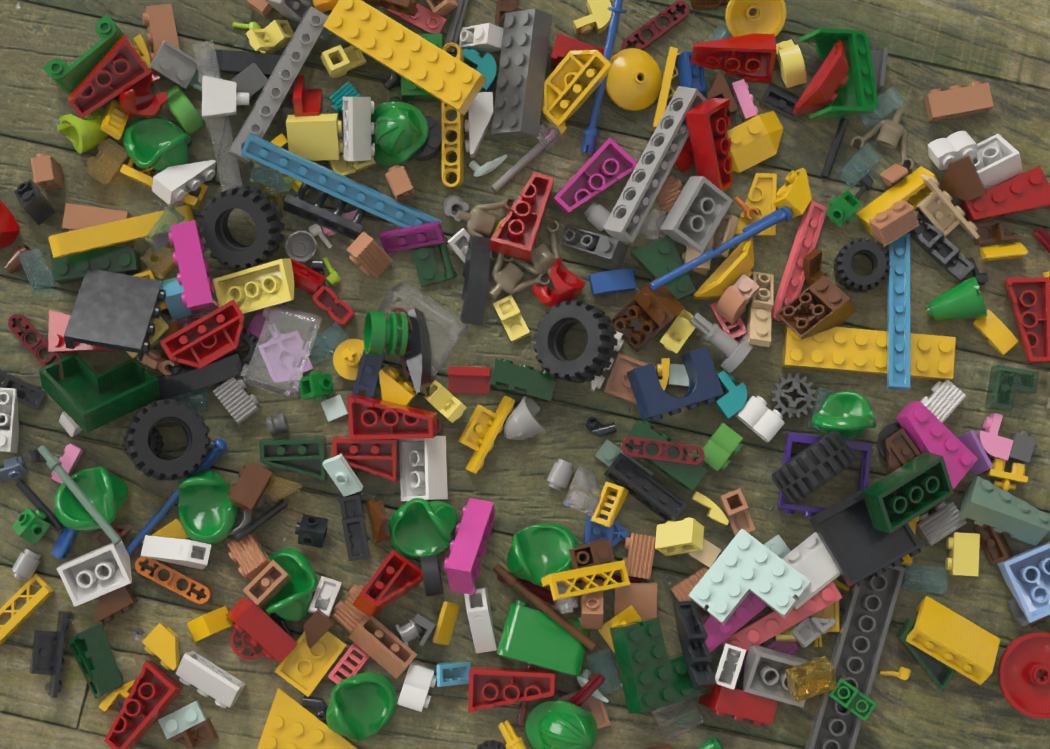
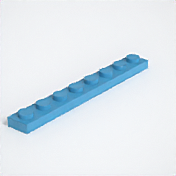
M906 233L888 245V257L890 258L888 265H890V270L888 271L887 389L909 391L910 234Z

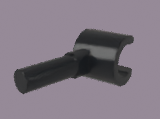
M869 174L859 181L863 187L856 193L855 197L857 199L873 184V179Z
M973 257L969 258L968 260L975 265L973 277L976 278L978 285H985L988 282L987 273H979Z
M313 260L312 270L318 271L319 274L324 276V262Z
M38 450L29 451L30 461L47 462L43 456L41 457Z
M275 613L270 614L271 619L275 623L280 622L283 630L289 636L293 635L285 619Z

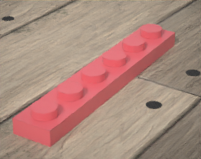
M813 200L810 201L803 213L771 311V318L783 324L785 323L776 316V313L801 293L805 280L803 258L815 249L826 216L825 212L828 210L827 207Z
M832 581L798 609L793 607L785 619L773 610L736 631L721 644L725 647L726 643L744 649L747 652L751 644L759 645L838 601L842 598V595Z

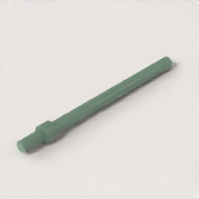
M45 445L40 446L38 451L47 461L46 465L51 471L54 470L111 541L115 545L120 543L122 539L61 466L62 462L58 457L53 456Z

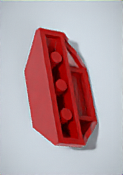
M837 41L794 106L793 114L799 115L823 110L828 103L831 105L834 103L838 96L836 91L839 87L843 88L849 79L847 76L849 66L842 41Z
M233 299L161 340L160 344L171 361L202 369L238 348L245 317Z

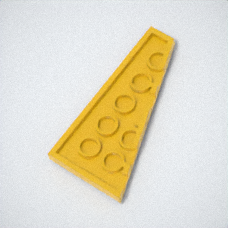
M278 688L257 749L358 748L349 740L334 733L324 721L319 720L315 714L308 711L281 688Z

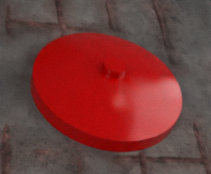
M1027 633L1016 638L1004 650L998 664V683L1004 698L1015 710L1033 718L1047 719L1050 718V633Z

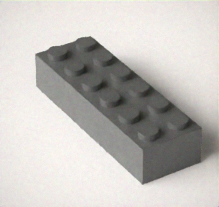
M536 8L505 13L491 134L507 140L538 137L552 15Z

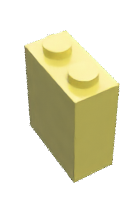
M338 113L320 114L319 116L288 115L286 129L288 150L310 161L340 159V154L343 153V140H340L339 133L343 132L342 120L338 121Z

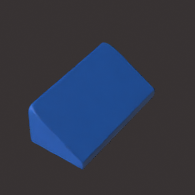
M683 52L677 55L676 61L680 86L698 89L701 94L706 93L704 69L702 66L691 63L692 52Z
M64 526L51 553L57 559H66L80 530H73Z

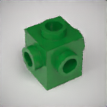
M847 190L840 198L836 195L828 203L830 208L825 214L833 223L840 227L844 222L849 224L857 216L854 212L862 203Z
M321 370L309 372V376L298 379L302 399L314 398V402L326 400V396L334 394L331 373L322 374Z
M28 507L19 515L12 528L21 538L36 545L41 537L47 533L51 525L46 520L47 515L39 509L34 511Z

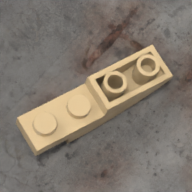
M753 271L752 280L760 286V290L749 301L747 319L748 344L769 347L771 343L774 275Z

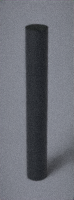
M846 118L840 119L821 174L822 177L829 178L849 122Z
M23 480L16 484L32 504L47 515L46 519L57 531L64 527Z
M281 500L233 535V538L236 542H240L285 509L288 504L285 500Z

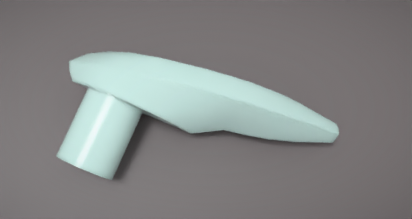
M507 154L493 161L486 162L482 166L473 160L470 162L469 167L475 172V177L486 175L497 168L507 158Z
M584 669L581 675L577 676L581 687L589 681L591 672L588 669ZM598 689L591 695L605 703L609 701Z

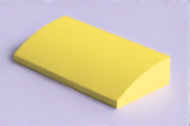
M290 258L279 259L213 279L219 307L234 299L242 314L294 300V276Z

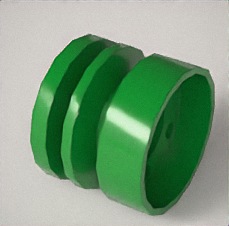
M367 311L364 323V350L366 355H382L385 346L388 355L392 356L395 352L396 356H404L409 333L406 313L398 312L396 315L395 312H389L386 321L383 311Z

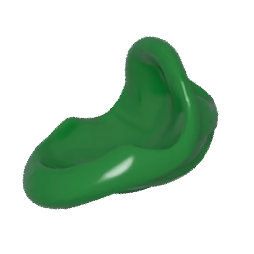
M385 102L377 106L374 114L371 115V122H374V135H371V143H374L375 147L373 157L384 166L402 165L424 145L428 138V121L423 112L414 105L405 102Z
M162 117L141 118L130 124L124 131L123 143L132 161L141 168L151 167L161 172L167 167L184 165L188 162L189 150L187 145L191 142V137L173 121Z
M839 391L830 395L823 403L820 411L815 413L811 420L812 426L824 429L826 434L833 430L838 431L845 441L855 437L859 438L863 435L865 429L876 428L877 426L870 403L863 395L854 391Z
M103 466L82 470L72 475L71 478L106 521L111 524L116 518L117 512L127 500L128 486L118 476L110 474ZM63 482L54 498V509L58 520L65 527L73 530L88 531L100 529L101 527Z
M203 470L179 484L178 513L181 525L190 539L213 545L226 539L232 531L238 507L229 501L228 492L231 485L226 483L218 473L211 470Z
M413 498L403 504L391 517L388 523L391 537L389 541L397 552L409 559L421 560L422 556L439 555L450 547L451 541L454 540L452 535L456 530L458 520L456 510L450 504L443 501H426L423 498Z
M539 523L529 526L513 535L512 547L507 555V568L516 577L530 580L534 585L542 586L541 578L549 574L573 570L569 549L578 546L579 543L575 535L568 528L560 524Z
M292 548L277 550L269 556V559L277 562L292 579L264 606L266 614L275 613L285 620L298 621L308 612L312 602V592L315 591L318 584L317 576L309 561L298 550Z
M374 672L360 673L342 680L334 687L331 693V702L326 712L328 728L338 735L347 736L354 742L362 741L375 735L390 722L395 714L397 694L394 686L385 676Z
M549 699L537 703L529 711L525 722V733L533 749H592L597 738V723L594 716L583 708L564 700Z

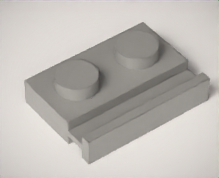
M163 41L149 67L186 89L200 62L169 42Z

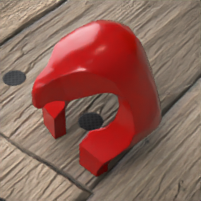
M151 72L118 95L120 108L125 115L154 118L160 115L163 104L169 100L166 92L153 96L149 84L160 81L157 72Z
M561 258L555 260L550 271V278L556 290H552L548 286H538L536 283L532 287L533 293L549 308L555 304L560 305L563 301L571 302L576 300L585 286L582 278L570 272L562 264L563 259Z

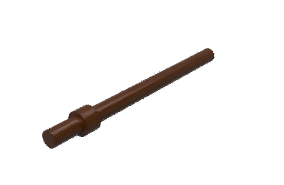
M499 564L495 566L493 571L502 577L509 587H514L583 645L593 651L597 646L595 642L522 584L518 577L512 573L510 574Z

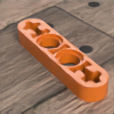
M146 557L137 559L135 569L139 574L195 603L203 604L211 599L212 592L207 585L156 559ZM148 560L149 566L156 568L157 564L159 565V567H157L155 571H152L150 569H145L143 571V566L141 565V562H146ZM167 569L169 571L170 577L167 581L160 580V570ZM182 578L188 581V588L185 591H181L177 587L178 581ZM193 583L196 584L194 589L198 591H201L202 589L205 590L204 594L207 595L206 598H201L199 600V595L195 592H191V596L188 595V593L192 590Z

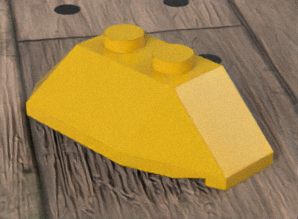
M598 50L570 51L544 82L543 113L558 127L561 126L584 104L605 79L612 63Z
M774 111L757 115L727 131L728 138H731L728 157L732 158V172L741 173L776 155L784 128Z
M753 237L740 243L693 294L692 298L694 300L720 299L729 286L732 287L743 274L748 277L753 274L751 271L754 266Z

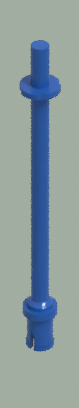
M615 0L614 6L608 7V10L612 11L603 56L611 61L620 13H626V10L622 9L623 0ZM607 75L596 88L589 126L583 129L585 135L580 151L586 153L588 148V154H594L596 138L600 133L597 129V123Z

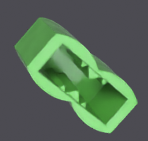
M722 423L702 448L705 455L703 462L716 472L719 469L723 471L730 463L728 457L731 453L736 454L743 446L741 443L743 438Z

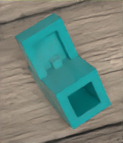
M465 48L463 50L464 62L474 67L476 71L487 79L480 91L490 92L497 79V66L494 58L488 52L481 58L482 55L476 50Z
M723 370L717 376L727 394L714 404L727 420L745 405L747 389L743 382L736 387L734 384L736 380L732 374L726 373Z

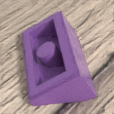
M971 430L957 437L978 458L971 467L974 475L993 468L975 431Z

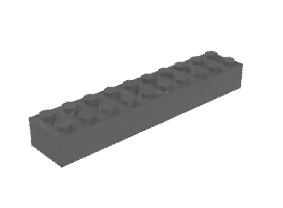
M890 564L885 567L886 572L877 577L872 574L867 577L868 582L859 587L856 584L851 586L839 626L840 632L837 633L804 749L855 748L862 719L831 698L829 694L840 678H842L869 698L906 568L900 566L892 567Z

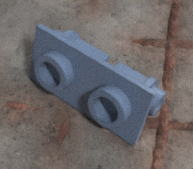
M14 456L3 460V468H1L0 463V484L1 482L18 479L22 475L28 474V471L22 466L24 464L22 456Z

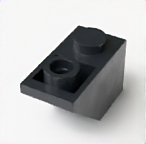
M31 179L21 183L14 191L23 209L38 225L55 214L49 201Z

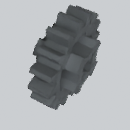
M788 373L786 380L781 376L779 378L780 384L777 382L773 384L776 390L770 391L771 394L775 395L770 402H776L777 405L774 406V409L780 408V414L782 415L786 412L787 418L790 419L793 414L796 418H800V412L803 415L808 414L806 408L813 409L810 402L816 401V398L812 397L816 390L810 389L813 383L807 384L805 382L806 376L799 379V373H796L794 378ZM791 382L789 389H781L786 383ZM800 385L803 386L806 393L802 392V390L800 389ZM793 391H795L794 394L800 398H796L792 401V397L786 394H790ZM780 398L786 402V407L782 404ZM805 402L800 409L795 410L797 403Z

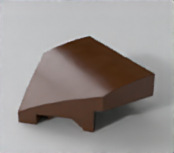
M970 154L949 163L939 189L964 201L972 200L987 193Z
M383 500L365 502L374 544L383 542L382 539L391 538Z

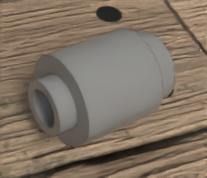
M596 202L584 213L587 220L600 232L604 231L603 227L611 214L601 204L598 205Z
M559 458L557 463H554L547 478V481L550 482L549 487L558 491L561 488L566 489L574 472L572 470L574 465Z
M26 548L24 552L20 553L12 568V571L15 572L13 576L23 581L26 578L31 579L40 563L41 555Z

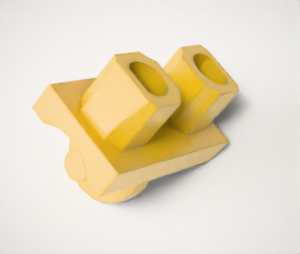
M993 459L991 462L993 468L985 471V476L1002 479L1001 481L995 480L993 485L1005 491H1015L1016 485L1010 484V481L1021 484L1028 482V476H1025V464L1012 463L1011 472L1009 473L1004 472L1005 460Z

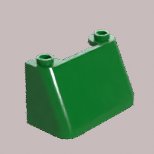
M108 14L103 16L95 26V31L101 40L73 64L68 66L62 59L55 58L42 67L67 95L77 87L124 34Z
M516 600L515 603H510L497 654L570 675L580 676L587 647L546 613L527 607L528 603ZM577 617L576 620L565 618L589 638L591 629H581V617Z

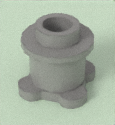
M451 195L443 203L444 213L447 216L451 215L456 221H460L462 219L456 217L457 211L462 210L465 212L469 209V205L463 202L459 196Z
M409 620L410 623L399 627L398 624L395 625L400 639L408 647V642L415 638L420 639L419 634L422 633L419 624L413 623L412 620Z

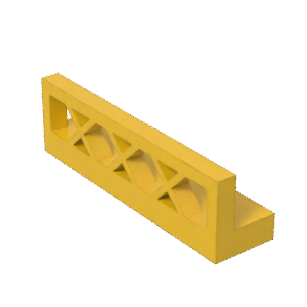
M669 48L652 131H655L665 109L668 107L666 105L667 100L673 97L675 93L671 86V80L679 77L678 69L675 66L676 56L681 54L677 52L678 48Z
M130 159L127 166L122 165L120 172L124 176L152 188L153 178L151 172L154 169L146 168V170L139 172L133 169L135 163L132 159ZM201 184L199 188L202 190L198 198L188 193L180 202L199 209L209 187Z
M624 560L553 573L541 578L543 587L550 586L553 601L630 585ZM620 571L623 582L618 583L611 578L613 573ZM601 576L605 579L602 586H598L593 582L595 577ZM577 580H583L587 583L583 590L574 585ZM564 583L568 586L564 594H559L557 584Z
M35 574L0 609V617L4 612H11V619L5 625H0V645L55 592L38 574ZM37 581L42 588L35 595H31V585ZM19 597H27V603L20 610H16V600Z

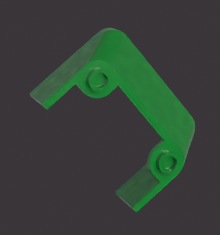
M819 28L799 38V42L815 43L816 51L822 59L828 57L838 40L842 41L849 66L847 73L849 79L843 88L839 87L836 91L838 96L832 105L828 103L825 109L811 114L810 119H839L869 113L877 108L878 98L870 43L864 31Z

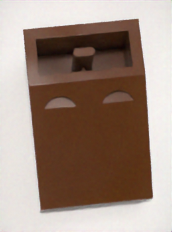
M823 275L779 310L776 316L801 339H805L839 326L852 316L855 310L851 299Z
M648 283L612 319L611 325L616 328V331L622 333V337L638 352L682 312L685 307L665 285L653 291Z

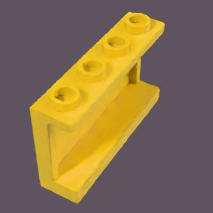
M926 596L916 608L918 612L916 623L912 631L907 635L906 641L981 685L993 672L1000 639Z

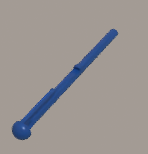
M781 207L741 229L743 233L726 241L713 251L711 248L701 256L649 283L650 288L653 291L782 220L789 222L793 216L792 210L789 207Z
M221 438L213 440L215 445L208 452L207 457L204 458L203 464L195 472L188 475L186 479L203 470H209L222 453L226 451L227 443ZM178 488L126 548L129 557L144 541L145 535H149L158 523L167 516V512L178 501Z

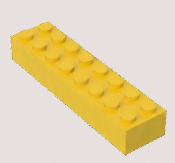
M339 0L323 25L335 36L463 115L466 114L487 80L478 71L362 0Z
M785 325L781 367L887 376V331L834 327L801 339ZM910 333V378L940 381L953 379L956 337Z

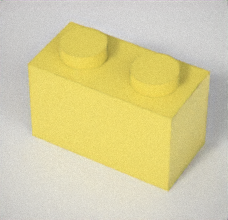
M685 518L682 521L676 522L667 521L665 524H659L656 530L655 549L665 556L703 550L704 526L694 518Z
M952 532L946 539L949 558L947 557L945 560V569L948 570L949 575L978 576L980 534Z

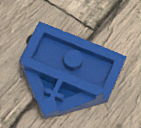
M587 509L583 543L606 538L610 539L611 547H614L629 535L616 518L611 528L592 522L591 518L595 509ZM600 514L599 518L607 520L608 516Z

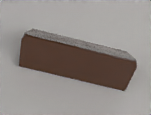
M986 524L973 527L975 534H980V544L991 566L1013 556L1003 532H996L992 526Z

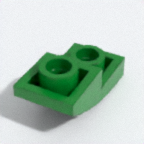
M840 678L829 694L831 698L864 722L867 721L878 705L842 678Z

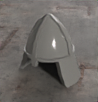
M527 395L523 397L505 423V438L525 440L545 431L544 427L534 418L540 411V406L535 400Z

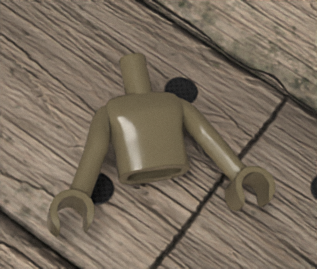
M897 109L892 120H880L862 137H854L850 142L851 147L854 141H858L860 143L858 150H860L864 142L875 135L880 129L876 142L887 148L896 149L900 140L902 161L899 165L903 166V163L907 162L909 164L908 171L914 165L913 160L908 158L907 130L899 124L904 113L901 110Z
M507 197L503 198L501 202L479 204L474 206L470 213L458 210L456 217L467 221V232L471 236L483 237L481 234L489 236L495 223V215L484 211L500 208L510 210L511 207L507 205V201L513 202L515 199ZM490 250V261H496L497 259L492 257V250Z
M553 220L557 226L555 230H551L547 225V231L550 233L552 253L545 243L535 248L530 260L533 266L513 256L511 259L504 258L503 261L505 263L513 262L532 274L540 275L541 273H547L550 277L552 265L557 258H560L556 237L559 223Z
M498 253L497 261L492 271V277L496 286L489 292V295L495 299L502 290L515 294L533 286L534 283L538 286H547L550 279L543 283L540 277L544 273H541L536 279L517 285L525 275L511 262H508L501 269L505 254Z

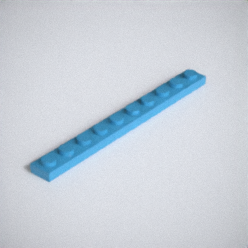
M249 133L240 153L403 228L438 221L440 224L442 223L441 220L251 133Z

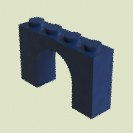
M708 347L693 350L681 356L689 378V387L683 398L672 397L663 390L653 363L627 372L642 420L650 418L651 422L662 419V414L669 413V416L681 413V408L684 407L691 410L699 407L700 402L705 401L707 405L718 401L717 397L724 393Z

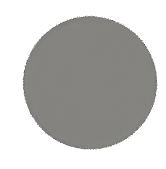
M698 312L691 318L690 323L705 334L704 338L726 354L721 367L728 373L732 372L744 360L754 346L748 344V334H745L737 342L723 331L718 324L714 323L712 325Z

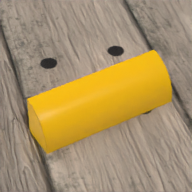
M920 166L857 212L858 220L874 237L869 220L901 200H905L915 209L918 208L917 205L932 192L920 176L922 174L928 177L932 175L937 180L935 174Z

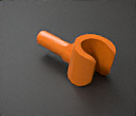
M738 196L734 198L745 211L747 220H753L749 215L750 211L759 215L757 208H750Z

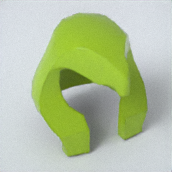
M98 109L85 116L87 120L80 119L72 114L59 118L60 124L57 125L58 134H65L79 154L89 151L109 136V134L101 130L103 114Z

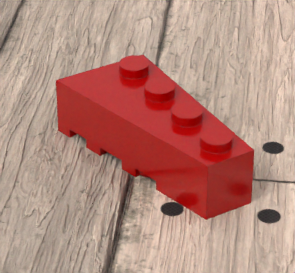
M709 98L686 112V122L688 124L697 176H704L723 192L732 186V158L728 157L731 138L727 136V126L731 125L730 117H727V107L730 106V99Z
M536 172L533 173L520 193L519 198L510 208V212L499 225V229L490 239V250L528 261L531 260L553 191L554 177Z
M352 394L347 397L350 440L434 438L438 434L436 412L358 394Z

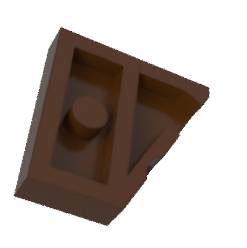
M903 428L884 440L889 474L921 455Z

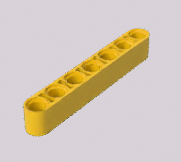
M452 42L444 45L442 50L448 54L451 49L456 48L457 55L455 58L464 63V53L461 47ZM442 102V181L448 187L458 188L464 181V115L456 111L457 118L454 121H450L448 118L449 113L456 110ZM456 131L457 139L454 142H450L448 139L449 134ZM452 152L457 154V160L454 163H450L448 159ZM456 173L457 181L450 184L448 180L449 175Z
M186 205L49 236L48 239L53 258H59L171 232L170 226L194 221L191 206Z

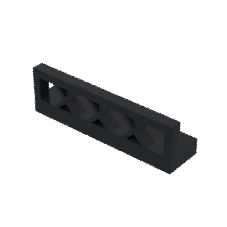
M621 452L604 473L606 477L618 486L627 489L631 496L666 522L675 521L688 504Z

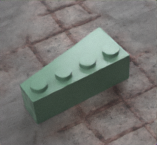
M979 476L975 478L964 493L958 515L960 519L970 518L974 520V524L992 526L996 532H1008L1011 537L1035 546L1050 530V516L1047 513L1038 510L1026 501L1018 499L1008 491L1000 489Z

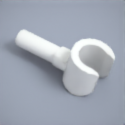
M318 224L308 228L314 237L319 235L320 239L329 249L333 246Z

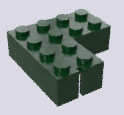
M75 352L60 359L62 379H60L57 362L39 369L42 389L86 434L160 398L158 378L148 369L146 370V367L137 358H132L98 374Z
M659 617L646 618L610 628L628 713H645L713 692L712 688L694 689L683 653L667 656Z

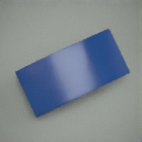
M633 268L589 275L592 296L611 295L614 292L634 291L636 289Z

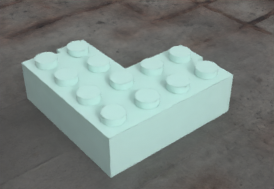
M741 529L688 596L701 608L707 609L708 613L723 625L750 592L785 619L796 605V600L793 597L795 596L800 600L811 586V581L745 530Z

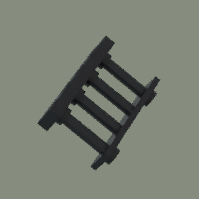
M302 182L296 196L286 195L283 201V209L286 212L354 240L364 231V226L360 223L366 211L358 208L353 220H348L341 216L348 202L340 199L334 212H329L322 208L329 195L326 192H320L315 204L305 202L303 198L310 185ZM367 186L373 190L378 191L376 188L372 186Z

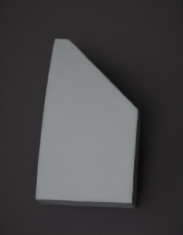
M818 617L806 618L792 629L790 633L804 649L819 635L829 629L836 620Z

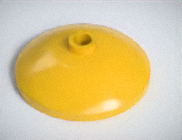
M730 0L725 15L727 28L733 37L753 33L775 34L776 37L786 20L785 1ZM755 8L754 13L749 14L750 9Z
M636 48L624 49L612 56L610 61L612 66L608 72L605 85L611 100L619 107L629 111L642 110L654 103L659 96L662 86L661 71L654 58L647 52ZM638 74L641 76V81L637 78Z

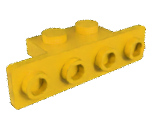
M504 396L495 413L479 404L477 405L458 440L460 443L475 450L465 468L466 470L477 474L483 467L484 459L487 453L492 450L497 434L503 430L504 421L514 409L515 400L513 398Z

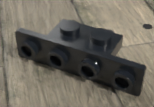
M59 611L56 631L35 630L30 673L51 675L48 695L52 698H57V694L61 692L62 681L59 680L60 671L64 670L65 664L62 654L63 650H66L67 647L65 631L70 625V617L67 616L68 612Z

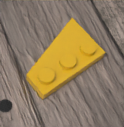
M755 174L745 204L750 208H757L759 215L750 211L749 215L753 220H747L745 211L742 209L734 235L743 233L741 229L776 211V205L773 203L776 199L777 174ZM776 224L755 236L775 237Z

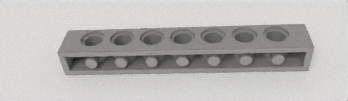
M312 6L307 9L230 147L229 154L244 163L250 161L251 158L240 154L249 133L263 138L323 30V25L328 19L327 15Z
M678 86L603 227L614 239L633 243L689 136L686 112L707 100L698 89Z

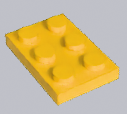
M304 631L297 640L298 645L274 671L307 697L311 695L347 646L346 643L330 631H327L311 649L307 646Z

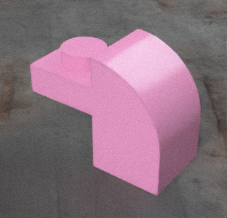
M997 413L989 414V417L985 418L983 424L985 432L977 431L976 435L989 458L1008 461L1014 440L998 436L1003 415Z

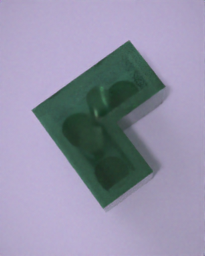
M1002 365L991 367L985 408L1004 412L1012 410L1015 393L1031 395L1037 392L1040 372Z

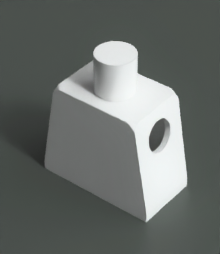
M203 76L202 118L235 115L237 105H249V93L237 92L236 82Z
M725 643L715 676L718 685L735 689L746 650Z

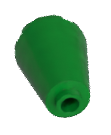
M975 277L965 280L929 301L930 306L926 307L929 319L934 318L935 321L983 318L987 316L984 300Z

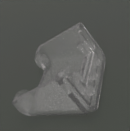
M402 281L390 289L378 311L384 312L386 321L389 312L394 308H403L406 311L416 308L424 312L431 349V375L436 376L469 330V325L462 323L458 316L410 283Z
M277 304L264 308L262 317H265L264 325L249 364H244L240 375L244 376L242 382L290 399L298 389L322 317Z

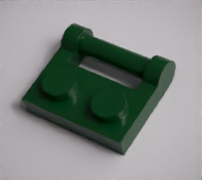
M445 237L444 243L411 249L421 287L457 278L456 271H453L447 248V237ZM439 247L445 274H439L433 248Z

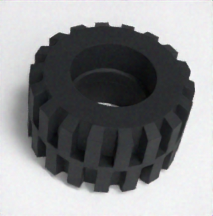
M856 238L848 242L838 252L834 260L836 261L834 264L836 278L839 277L841 285H846L845 289H853V292L858 293L862 291L864 293L876 288L886 279L887 272L890 270V265H888L890 258L885 255L887 250L881 249L882 244L879 242L877 244L874 243V239L871 238L869 240H866V238L857 240ZM861 254L870 259L873 268L869 276H859L853 271L851 259L854 255Z

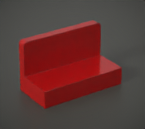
M297 75L293 93L295 116H319L322 89H306L304 75Z
M290 258L294 286L313 296L324 285L327 277Z
M448 366V391L450 393L490 394L491 368Z

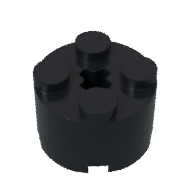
M425 115L429 125L428 138L424 145L411 156L418 161H428L435 158L442 148L441 127L431 116Z

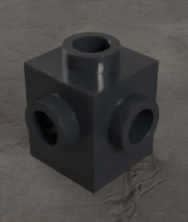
M303 514L301 522H297L295 534L298 535V544L323 548L327 535L328 519Z

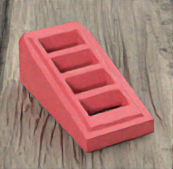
M719 301L710 304L716 320L723 331L733 339L747 334L746 327L741 318L733 325L726 326L725 322L727 320L722 319L717 313ZM738 326L739 330L732 333L729 332L730 329Z
M353 642L328 675V678L338 684L343 679L336 674L337 671L347 678L356 675L369 658V655ZM355 650L363 656L362 660L352 654V651ZM350 657L356 663H358V665L355 667L346 659ZM344 664V665H346L348 668H350L353 672L350 674V673L347 672L345 669H343L341 666Z

